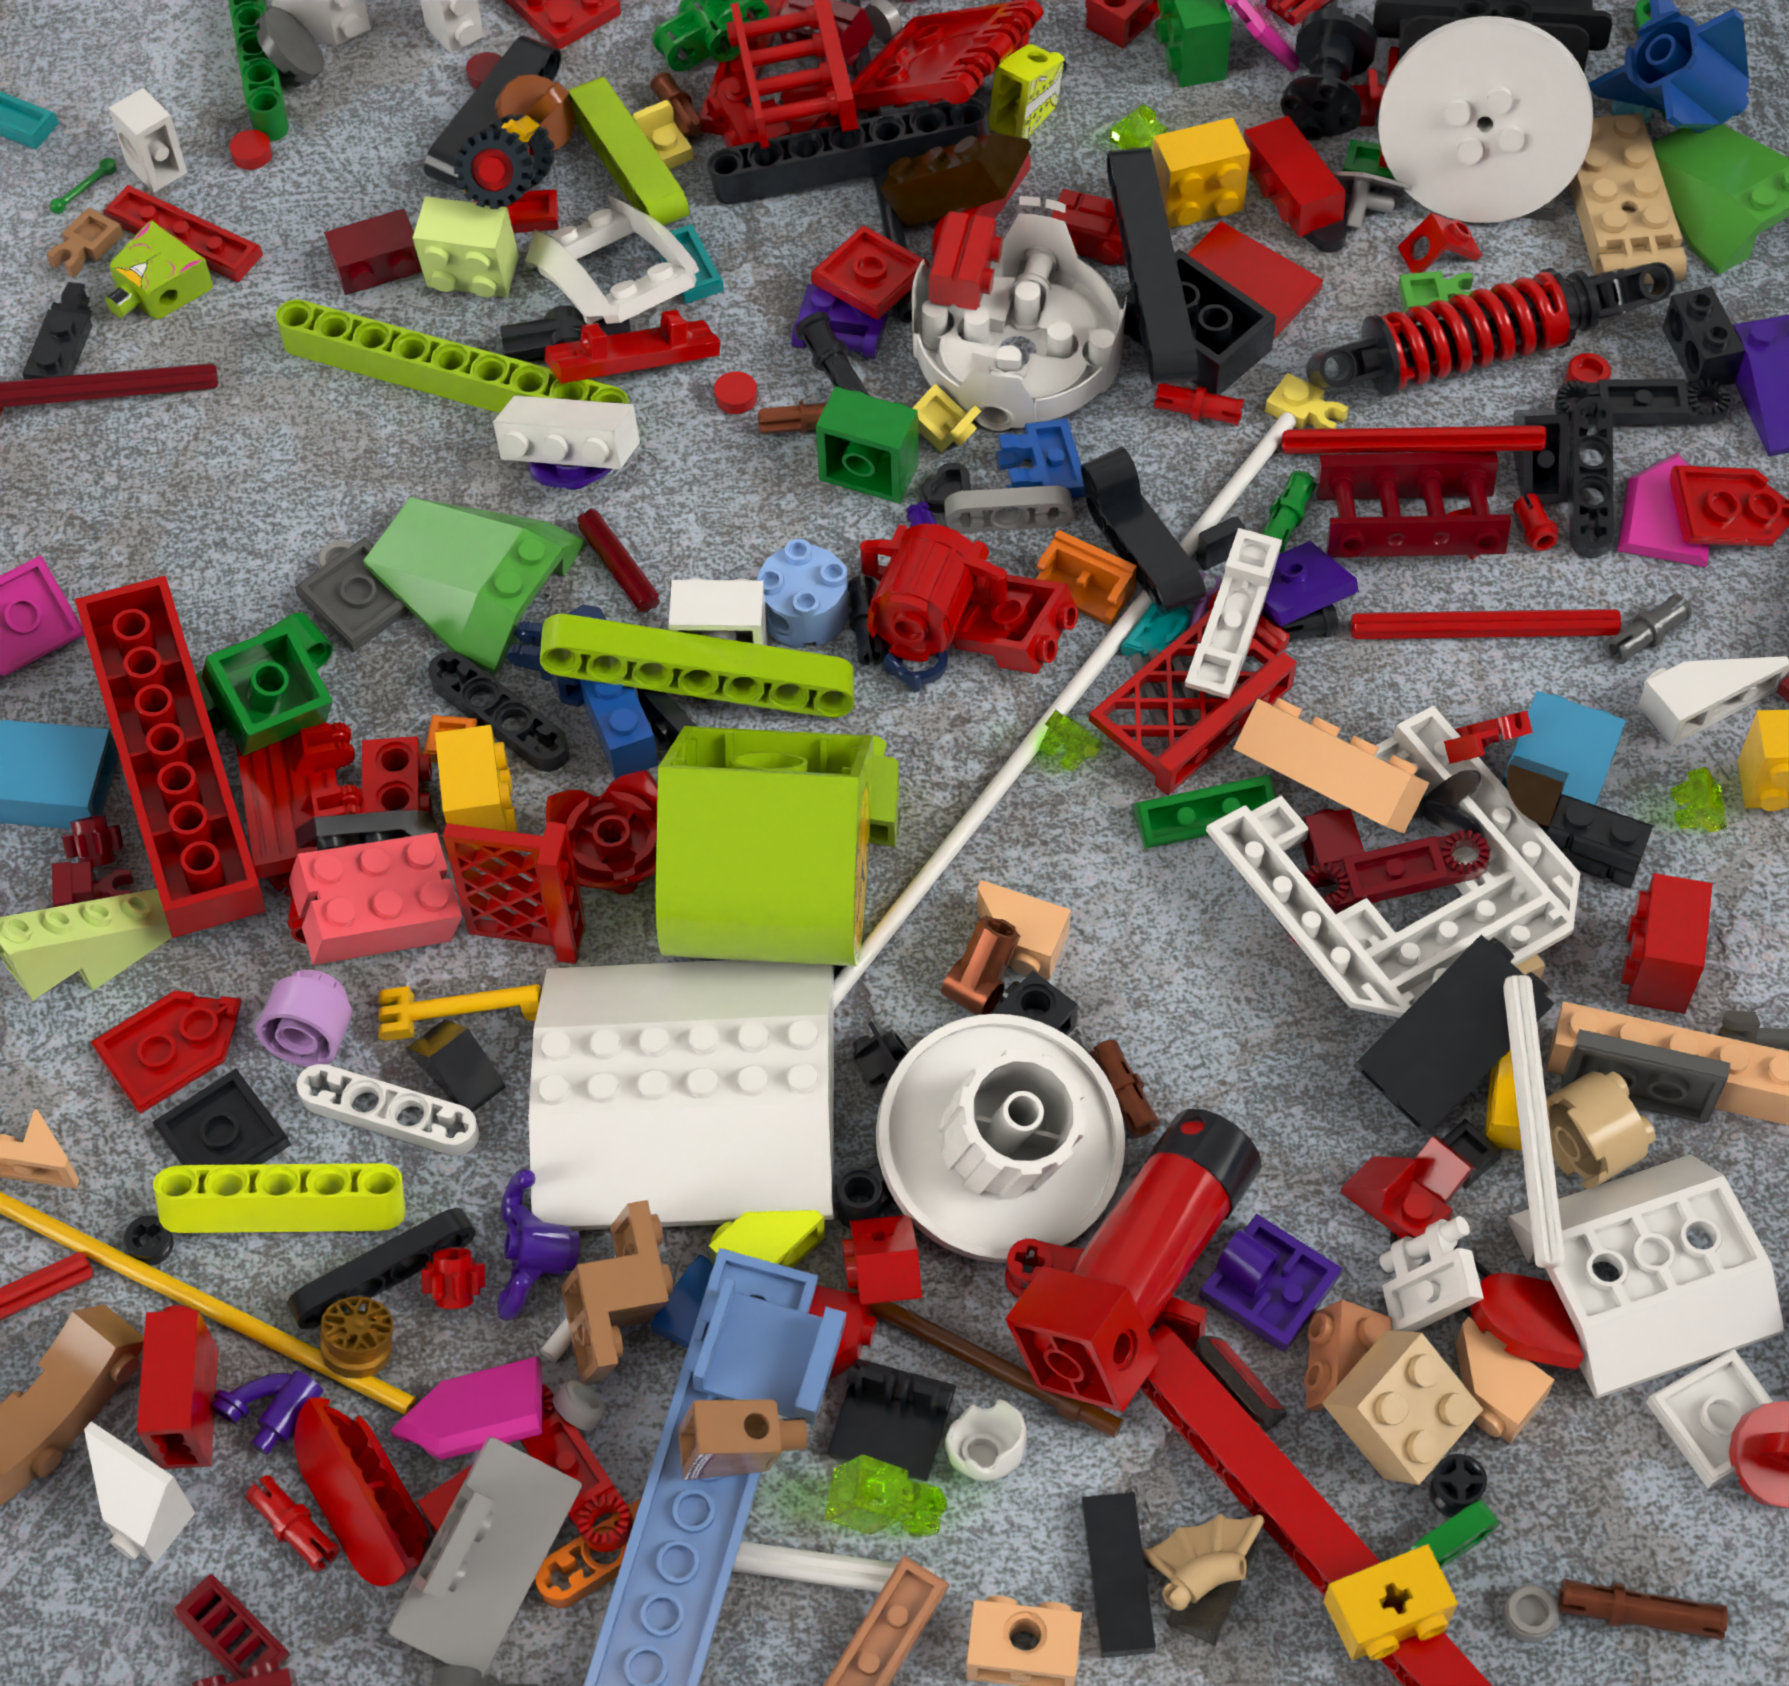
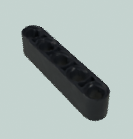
M524 35L519 36L429 149L424 163L426 176L459 188L456 183L459 180L458 174H454V166L457 165L455 156L462 148L461 145L465 140L475 133L486 129L499 118L497 109L495 110V104L502 88L521 75L534 74L553 81L560 69L561 51L556 47Z

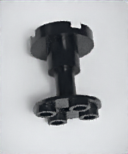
M1322 8L1311 12L1305 17L1297 33L1295 50L1300 61L1309 69L1310 74L1291 81L1281 97L1280 105L1284 116H1289L1303 136L1310 141H1317L1322 137L1342 135L1356 129L1360 122L1362 111L1361 98L1356 90L1346 82L1349 78L1364 73L1373 63L1378 36L1374 26L1368 19L1358 13L1355 14V18L1343 15V8Z

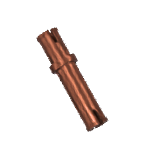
M1563 1578L1559 1589V1613L1606 1620L1608 1626L1620 1627L1621 1623L1635 1624L1654 1629L1700 1635L1716 1640H1723L1725 1637L1724 1631L1727 1630L1728 1608L1726 1605L1701 1603L1687 1599L1636 1592L1625 1589L1624 1584L1614 1582L1610 1586Z

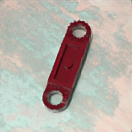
M1459 830V833L1454 832L1436 838V836L1342 857L1343 861L1328 862L1327 865L1319 863L1318 866H1310L1311 869L1306 870L1304 876L1312 886L1320 880H1331L1338 885L1339 890L1336 891V894L1333 893L1331 897L1328 895L1326 898H1323L1333 912L1345 910L1365 898L1370 903H1375L1476 879L1483 875L1489 866L1490 849L1486 839L1482 838L1478 832L1475 834L1472 830H1468V832ZM1469 847L1474 849L1479 857L1476 861H1472L1471 865L1470 863L1464 865L1462 862L1458 864L1459 861H1454L1452 853L1458 848Z

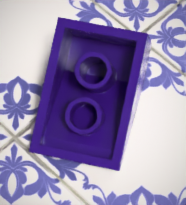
M1789 314L1734 324L1733 327L1745 348V354L1735 381L1737 390L1768 457L1789 453Z

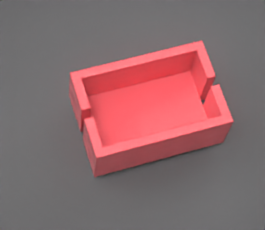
M437 832L297 854L288 881L299 918H305L302 929L313 965L451 942L462 918V913L451 878L444 879L448 868Z

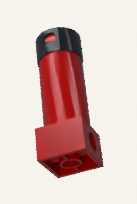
M1186 1109L1178 1113L1147 1156L1143 1168L1069 1272L1042 1266L1005 1318L1038 1389L1124 1412L1159 1360L1148 1331L1222 1222L1230 1217L1262 1167L1260 1153L1252 1140L1237 1125L1219 1114L1204 1109Z

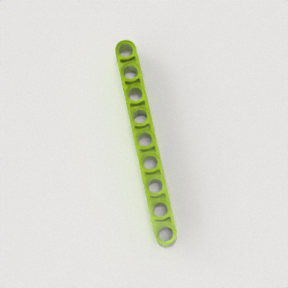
M294 299L286 301L279 306L275 314L284 349L294 356L500 413L514 395L629 404L628 395L624 390L590 379L561 384L552 370L547 367L305 300Z

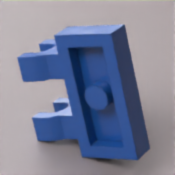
M1067 418L1026 423L1024 434H1000L998 436L1001 450L996 451V460L999 470L1008 469V477L1011 483L1006 485V488L1061 486L1070 491L1072 498L1085 497L1080 467L1081 462ZM1028 458L1031 459L1033 466L1030 469L1016 467Z

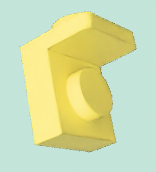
M668 100L646 107L633 114V119L668 169L693 160V149L675 124L673 107Z

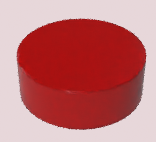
M242 131L236 134L230 141L231 157L234 164L239 168L246 170L258 169L265 166L272 158L270 140L261 131Z
M1578 354L1568 364L1565 376L1566 383L1568 384V381L1575 383L1576 380H1581V382L1609 380L1611 367L1603 357L1597 354Z
M740 371L723 374L714 385L715 402L722 411L729 414H742L751 410L758 398L757 385L754 378Z

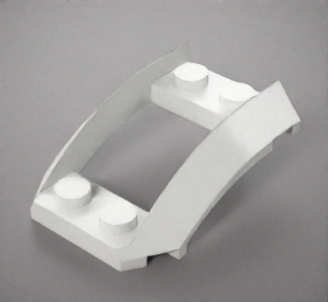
M609 195L607 196L612 210L602 209L588 216L589 221L577 227L567 226L558 229L552 233V237L534 229L525 259L528 268L538 267L541 275L552 281L568 296L581 312L587 324H592L602 318L605 319L606 324L621 323L693 288L697 280L694 273L699 271L696 262L661 223ZM634 232L647 240L668 261L651 267L647 271L648 275L636 281L627 280L614 285L610 289L611 293L604 296L577 259Z

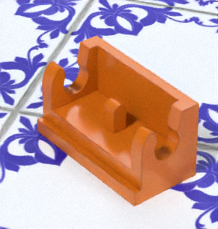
M1060 530L1055 533L1054 539L1036 566L1037 569L1041 570L1036 579L1066 583L1078 608V612L1111 627L1135 593L1137 565Z

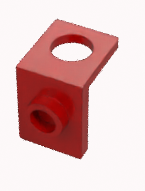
M1432 212L1398 245V250L1412 274L1423 273L1446 250L1478 261L1483 256L1470 230L1463 222L1458 219L1452 221ZM1427 237L1430 243L1428 253L1422 259L1416 260L1414 257L1415 244L1420 238Z

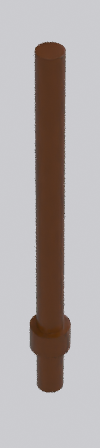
M847 1286L845 1289L846 1292L859 1294L858 1287L848 1288ZM892 1301L870 1304V1314L1056 1408V1415L1073 1424L1081 1421L1114 1439L1117 1437L1123 1425V1419L1094 1404L1038 1389L1029 1371Z

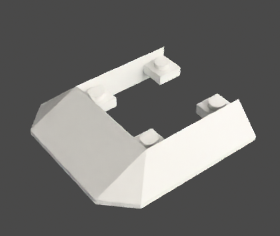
M1434 706L1396 725L1394 736L1376 745L1379 749L1375 756L1389 762L1393 754L1418 766L1415 776L1429 782L1424 795L1430 793L1434 788L1456 773L1464 770L1478 771L1481 775V782L1477 790L1453 807L1473 817L1483 828L1484 838L1490 849L1489 866L1483 875L1473 880L1454 884L1463 896L1395 933L1367 898L1338 914L1333 912L1284 852L1305 841L1309 829L1282 796L1271 800L1253 811H1250L1245 805L1207 825L1206 828L1207 833L1350 1008L1398 1018L1418 1000L1481 934L1488 941L1495 937L1502 942L1514 955V958L1510 961L1514 966L1521 964L1570 936L1574 930L1580 872L1540 826L1518 810L1508 790L1479 757L1449 764L1444 741L1461 736ZM1469 847L1458 848L1452 853L1454 861L1457 860L1459 861L1458 864L1462 862L1464 865H1467V863L1471 865L1472 861H1476L1479 857L1478 853Z

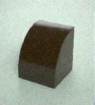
M1514 755L1507 769L1509 795L1514 805L1523 815L1534 822L1549 827L1569 773Z

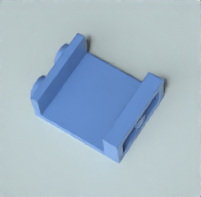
M725 1277L720 1292L711 1290L704 1309L702 1321L710 1323L704 1341L695 1339L689 1354L686 1370L694 1372L693 1389L728 1400L772 1399L777 1403L778 1415L787 1418L804 1417L807 1424L815 1425L845 1328L846 1312L826 1307L823 1318L735 1292V1279Z

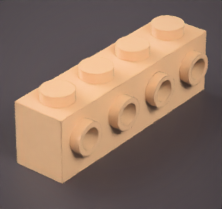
M1277 698L1274 705L1257 699L1234 745V750L1385 827L1403 834L1405 833L1429 785V782L1415 776L1418 766L1393 754L1389 762L1375 756L1379 749L1378 746L1353 735L1349 743L1337 737L1341 728L1315 716L1311 724L1299 718L1303 709L1283 699Z

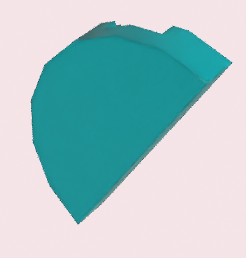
M1152 603L1121 645V654L1131 657L1133 654L1140 653L1141 657L1148 656V651L1154 649L1161 653L1166 646H1169L1188 630L1189 615L1186 606L1163 615Z

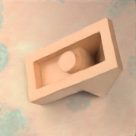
M37 1109L33 1111L23 1142L15 1137L0 1134V1178L77 1189L79 1178Z

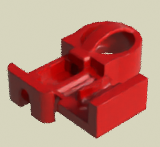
M1528 711L1456 728L1454 730L1461 737L1444 741L1449 764L1484 756L1486 746L1500 741L1499 734H1502L1504 741L1533 733Z

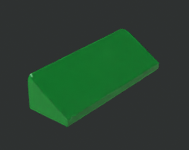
M1269 774L1131 804V808L1144 849L1208 836L1209 834L1206 831L1207 825L1245 805L1250 811H1253L1275 799L1276 795L1272 776Z

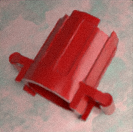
M927 523L907 528L908 525H898L891 540H864L860 544L862 573L880 581L867 612V626L872 638L878 633L882 639L888 642V645L891 646L889 653L908 661L925 662L928 661L930 655H936L940 651L943 653L946 648L950 647L969 602L1001 604L1007 600V572L1005 569L986 561L990 552L985 543L975 540L973 544L968 538L954 529L940 524ZM878 554L891 557L887 566L879 565ZM987 578H989V589L984 588Z

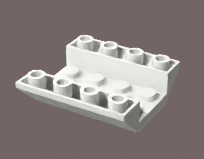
M1692 1154L1598 1185L1593 1189H1587L1558 1199L1565 1259L1562 1266L1545 1269L1580 1337L1579 1343L1584 1358L1579 1367L1595 1399L1721 1356L1732 1349L1738 1350L1783 1334L1785 1329L1772 1263L1725 1176ZM1529 1209L1508 1216L1507 1221L1528 1264L1535 1262L1530 1213ZM1690 1230L1703 1231L1709 1235L1713 1246L1705 1250L1695 1248L1688 1242L1686 1233ZM1597 1262H1608L1616 1267L1620 1278L1613 1282L1602 1281L1594 1274L1592 1265Z

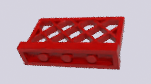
M1212 609L1089 713L1088 721L1155 776L1154 785L1167 796L1241 733L1257 699L1273 705L1277 698H1281L1293 687L1297 662L1284 651L1279 656H1276L1260 642L1252 638L1246 656L1255 657L1263 666L1256 672L1241 671L1229 699L1205 698V692L1199 691V698H1173L1172 683L1185 682L1189 671H1172L1171 661L1178 655H1195L1198 643L1201 644L1202 635L1205 632ZM1146 682H1166V698H1140V687ZM1115 709H1134L1135 725H1116L1106 716ZM1140 709L1167 710L1168 725H1141ZM1173 709H1199L1200 720L1193 726L1174 725ZM1141 737H1168V748L1159 756L1154 757L1142 747Z
M547 821L544 836L446 823L443 838L468 934L554 946L557 961L576 964L586 920L567 824ZM467 844L476 845L480 849L475 850ZM516 851L531 852V854L523 856ZM496 857L506 863V865L503 866L491 858ZM471 867H476L486 874L481 875L480 873L471 869ZM523 873L526 876L532 878L533 880L528 881L518 874ZM501 882L512 888V890H507L498 883ZM477 892H482L491 897V899L488 900ZM529 898L539 905L535 906L524 899ZM505 907H508V908H510L511 910L517 912L518 914H515V915H514V914H512L511 912L507 911V910L504 909V908H505ZM484 916H488L489 918H491V919H493V920H486V919H480V918H482V917H484ZM534 922L541 927L533 926L530 923Z

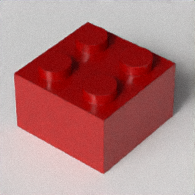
M1653 873L1647 891H1638L1634 915L1630 914L1625 936V942L1631 943L1630 955L1625 956L1621 972V984L1629 985L1627 1004L1682 1014L1686 1013L1705 966L1713 883Z

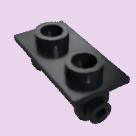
M871 1021L868 1025L874 1036L870 1038V1036L866 1035L858 1038L853 1043L855 1049L853 1057L870 1084L873 1085L884 1076L887 1077L888 1080L873 1090L881 1103L883 1093L891 1076L909 1051L900 1036L893 1029L886 1032Z

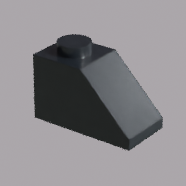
M1559 409L1514 410V426L1542 425L1546 429V446L1543 450L1513 451L1520 495L1524 497L1526 504H1530L1527 494L1538 495L1541 503L1568 502L1569 414Z

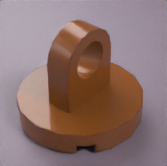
M534 74L521 75L502 88L496 99L495 110L497 109L498 119L506 115L513 114V116L523 114L531 119L535 118L538 120L541 128L544 129L546 127L550 133L548 138L550 141L553 140L554 143L552 154L568 142L574 131L575 115L571 102L567 97L569 92L558 81L553 83L548 78Z

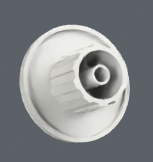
M1498 16L1472 17L1449 23L1430 32L1417 41L1399 60L1386 83L1382 95L1378 125L1380 145L1387 166L1394 178L1399 182L1410 185L1411 190L1405 191L1424 207L1445 217L1465 222H1502L1524 216L1541 208L1560 194L1572 181L1589 149L1593 127V103L1590 87L1579 63L1571 52L1552 35L1534 25L1512 18Z
M985 1014L962 1018L948 1023L923 1038L908 1052L894 1071L883 1093L876 1123V1146L880 1168L888 1190L896 1204L906 1216L911 1218L912 1223L917 1229L937 1244L959 1255L980 1261L1007 1263V1255L1011 1246L1019 1240L1025 1238L1037 1239L1065 1247L1082 1235L1098 1219L1110 1202L1120 1180L1125 1155V1130L1119 1102L1110 1082L1096 1061L1079 1044L1057 1029L1036 1020L1008 1014ZM1030 1251L1029 1256H1026V1259L1034 1258L1035 1252Z

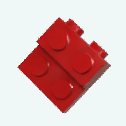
M1007 574V600L1001 604L971 603L960 621L952 643L955 649L993 655L999 668L1037 674L1043 663L1054 661L1058 651L1057 641L1064 630H1072L1078 620V608L1066 583ZM987 578L984 588L989 589V578Z

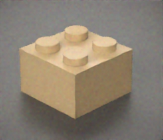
M1386 1330L1322 1403L1384 1480L1416 1485L1421 1484L1483 1410L1422 1332Z

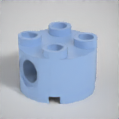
M803 539L789 541L785 548L778 550L766 559L759 570L757 581L764 582L768 634L777 642L793 648H804V643L815 641L816 646L823 645L839 635L848 621V580L845 564L831 551L816 545H810L808 541Z

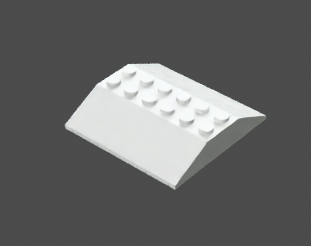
M714 960L547 968L533 1032L529 1100L530 1170L535 1174L536 1181L531 1186V1213L542 1222L566 1225L573 1231L610 1229L612 1223L628 1203L648 1200L650 1213L658 1215L661 1227L719 1225L727 1221L733 1223L744 1212L817 1210L824 1216V1220H834V965Z

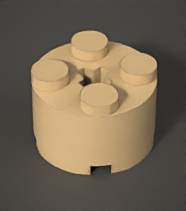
M1595 1071L1589 1072L1546 1097L1553 1159L1567 1176L1576 1172L1584 1178L1585 1181L1579 1185L1587 1189L1597 1187L1644 1159L1648 1152V1145L1656 1140L1653 1126L1644 1116L1638 1114L1635 1106L1628 1098L1629 1089L1626 1082L1614 1071L1606 1075Z

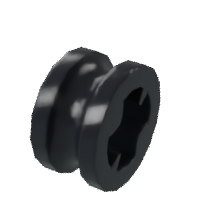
M146 1215L135 1219L127 1227L124 1235L125 1245L130 1255L150 1266L160 1264L172 1253L174 1246L173 1235L170 1231L163 1228L158 1216ZM144 1234L150 1237L156 1236L159 1243L153 1248L148 1244L142 1246L140 1238Z

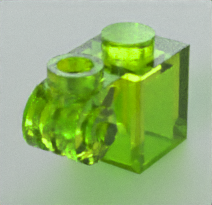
M862 1454L833 1469L824 1520L868 1535H872L897 1522H902L901 1529L909 1533L911 1537L920 1538L940 1532L941 1521L939 1518L945 1512L947 1501L945 1494L938 1487L908 1480L909 1470Z

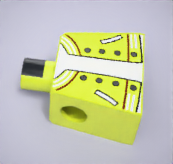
M1027 44L1006 57L995 68L989 111L990 130L999 134L1026 139L1034 132L1058 103L1061 77L1067 69L1066 60L1061 54L1057 52L1050 53L1034 44Z

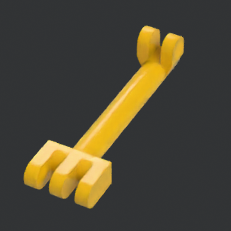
M539 984L421 1001H414V994L409 986L384 989L378 993V1003L384 1006L378 1010V1021L384 1023L378 1026V1038L384 1041L413 1038L414 1021L516 1006L521 1007L522 1014L526 1020L535 1021L542 987Z

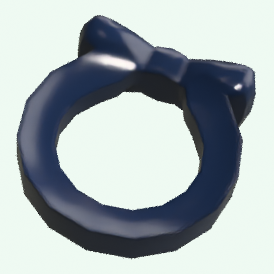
M946 649L943 653L941 651L936 653L938 662L933 668L913 672L903 666L902 658L888 653L883 659V669L895 675L899 680L904 681L916 693L920 691L921 684L931 683L942 677L947 669L948 654Z

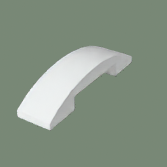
M1238 528L1225 565V574L1201 644L1198 643L1185 680V687L1227 699L1230 698L1261 615L1281 549V539Z

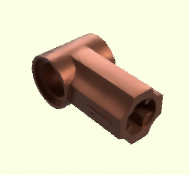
M990 916L979 919L963 958L959 959L948 972L941 987V994L974 1015L990 1014L1003 995L1005 982L1001 979L1021 937L1015 930L1016 927L1004 919H996Z

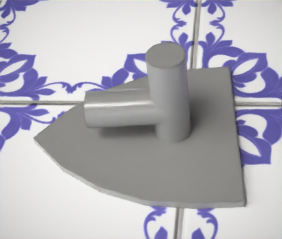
M1331 171L1336 179L1354 183L1345 224L1349 227H1362L1365 208L1384 213H1390L1393 210V197L1369 192L1370 186L1407 193L1405 190H1411V186L1364 172Z

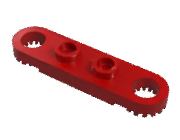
M544 1383V1385L542 1384V1401L544 1402L542 1407V1434L520 1439V1442L529 1456L581 1482L582 1487L568 1516L590 1548L598 1552L615 1551L628 1542L634 1524L633 1516L577 1428L566 1421L556 1410L553 1404L554 1394ZM613 1513L619 1516V1526L614 1527V1532L610 1530L608 1535L606 1533L600 1535L599 1532H594L593 1524L601 1515Z

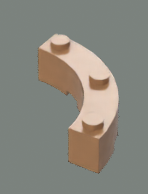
M105 1304L72 1311L53 1344L38 1362V1365L44 1370L25 1393L21 1391L12 1392L0 1404V1506L18 1494L38 1476L45 1477L50 1474L60 1463L62 1453L92 1422L120 1384L130 1379L138 1369L140 1363L138 1356L143 1349L144 1336Z

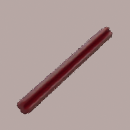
M206 363L1 381L0 408L215 389L218 387V373L215 364Z

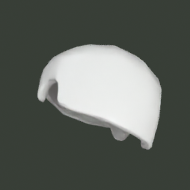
M998 1400L990 1409H981L972 1404L960 1419H957L950 1425L945 1439L946 1451L952 1466L958 1472L975 1480L994 1481L1010 1474L1019 1466L1026 1448L1027 1428L1022 1413L1007 1401Z

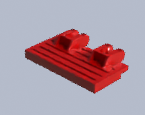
M339 721L333 724L324 722L317 726L300 729L297 734L244 756H242L236 745L251 853L258 879L292 872L297 854L317 851L316 847L298 848L295 829L313 817L366 813L364 807H360L361 803H363V793L360 787L358 788L357 785L354 786L352 784L338 786L335 770L340 769V767L345 768L347 765L350 766L351 763H354L353 760L355 759V749L350 744V740H352L351 728H349V725H345V722L340 723Z

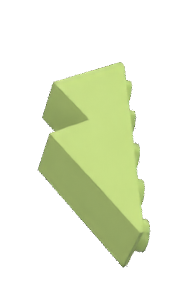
M157 888L0 917V957L7 970L32 1001L75 972H78L94 991L172 938Z

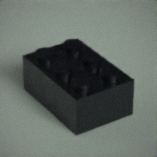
M1178 249L1175 252V258L1198 362L1197 380L1192 382L1198 386L1206 387L1209 393L1220 395L1272 350L1276 316L1188 254ZM1130 289L1122 296V310L1126 299L1124 333L1143 346L1132 291Z

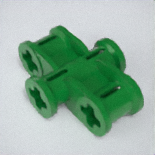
M682 0L679 5V14L662 22L653 32V45L659 53L665 55L666 63L676 72L690 70L710 56L718 62L730 61L740 52L739 46H730L726 22L733 21L730 4L739 3L742 21L746 23L751 22L746 16L747 12L752 16V21L768 18L769 8L763 0ZM695 2H698L701 6V11L695 6ZM668 32H671L675 38L674 41L667 34ZM720 41H722L727 50H723L720 46ZM678 51H680V53L683 55V57L685 58L684 60L680 59V57L678 56Z

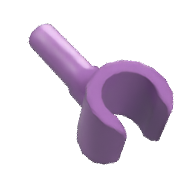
M1200 572V575L1204 581L1206 574L1204 572ZM1217 576L1215 587L1211 591H1206V596L1196 601L1189 628L1204 616L1210 598L1221 586V577Z

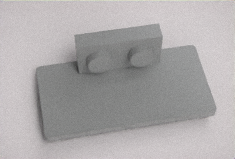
M488 1437L387 1628L388 1633L449 1665L476 1668L481 1671V1678H483L582 1487L581 1482L494 1437Z

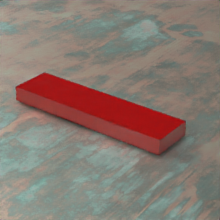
M127 185L103 210L104 216L119 223L122 229L135 235L148 222L153 221L206 260L208 269L238 283L263 256L260 245L130 185Z

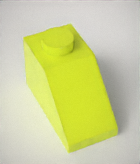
M817 1210L744 1212L733 1223L727 1221L722 1224L713 1234L709 1245L711 1263L714 1266L718 1250L721 1248L794 1268L825 1239L824 1216Z

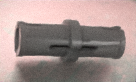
M1673 594L1668 600L1652 611H1643L1636 615L1630 626L1605 641V648L1610 658L1621 651V654L1615 657L1614 661L1618 664H1624L1648 645L1655 647L1661 643L1667 632L1683 621H1687L1692 616L1689 603L1685 601L1676 608L1675 605L1682 601L1683 597Z

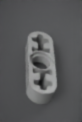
M1061 486L959 491L948 496L944 502L947 527L961 533L1059 527L1067 524L1073 518L1071 493L1068 489ZM1007 507L1018 508L1012 511H1000V509Z

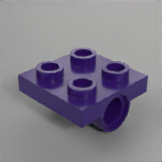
M1256 1213L1244 1231L1242 1229L1238 1230L1230 1239L1217 1262L1216 1269L1201 1287L1199 1297L1286 1353L1339 1279L1342 1267Z

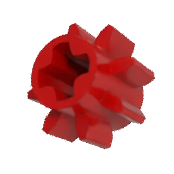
M465 1248L438 1250L433 1254V1261L427 1262V1268L421 1269L422 1294L433 1293L435 1304L440 1308L459 1309L470 1306L474 1302V1295H480V1288L486 1287L485 1264L474 1263L471 1251Z

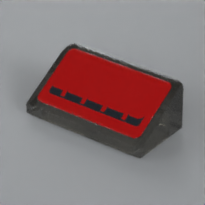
M1205 1335L1197 1339L1194 1355L1264 1433L1286 1418L1287 1410L1225 1340L1220 1337Z

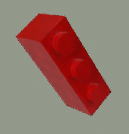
M1289 116L1244 130L1243 139L1250 151L1248 173H1251L1258 182L1263 196L1270 198L1276 206L1281 220L1284 223H1288L1298 237L1310 234L1313 230L1344 219L1346 190Z

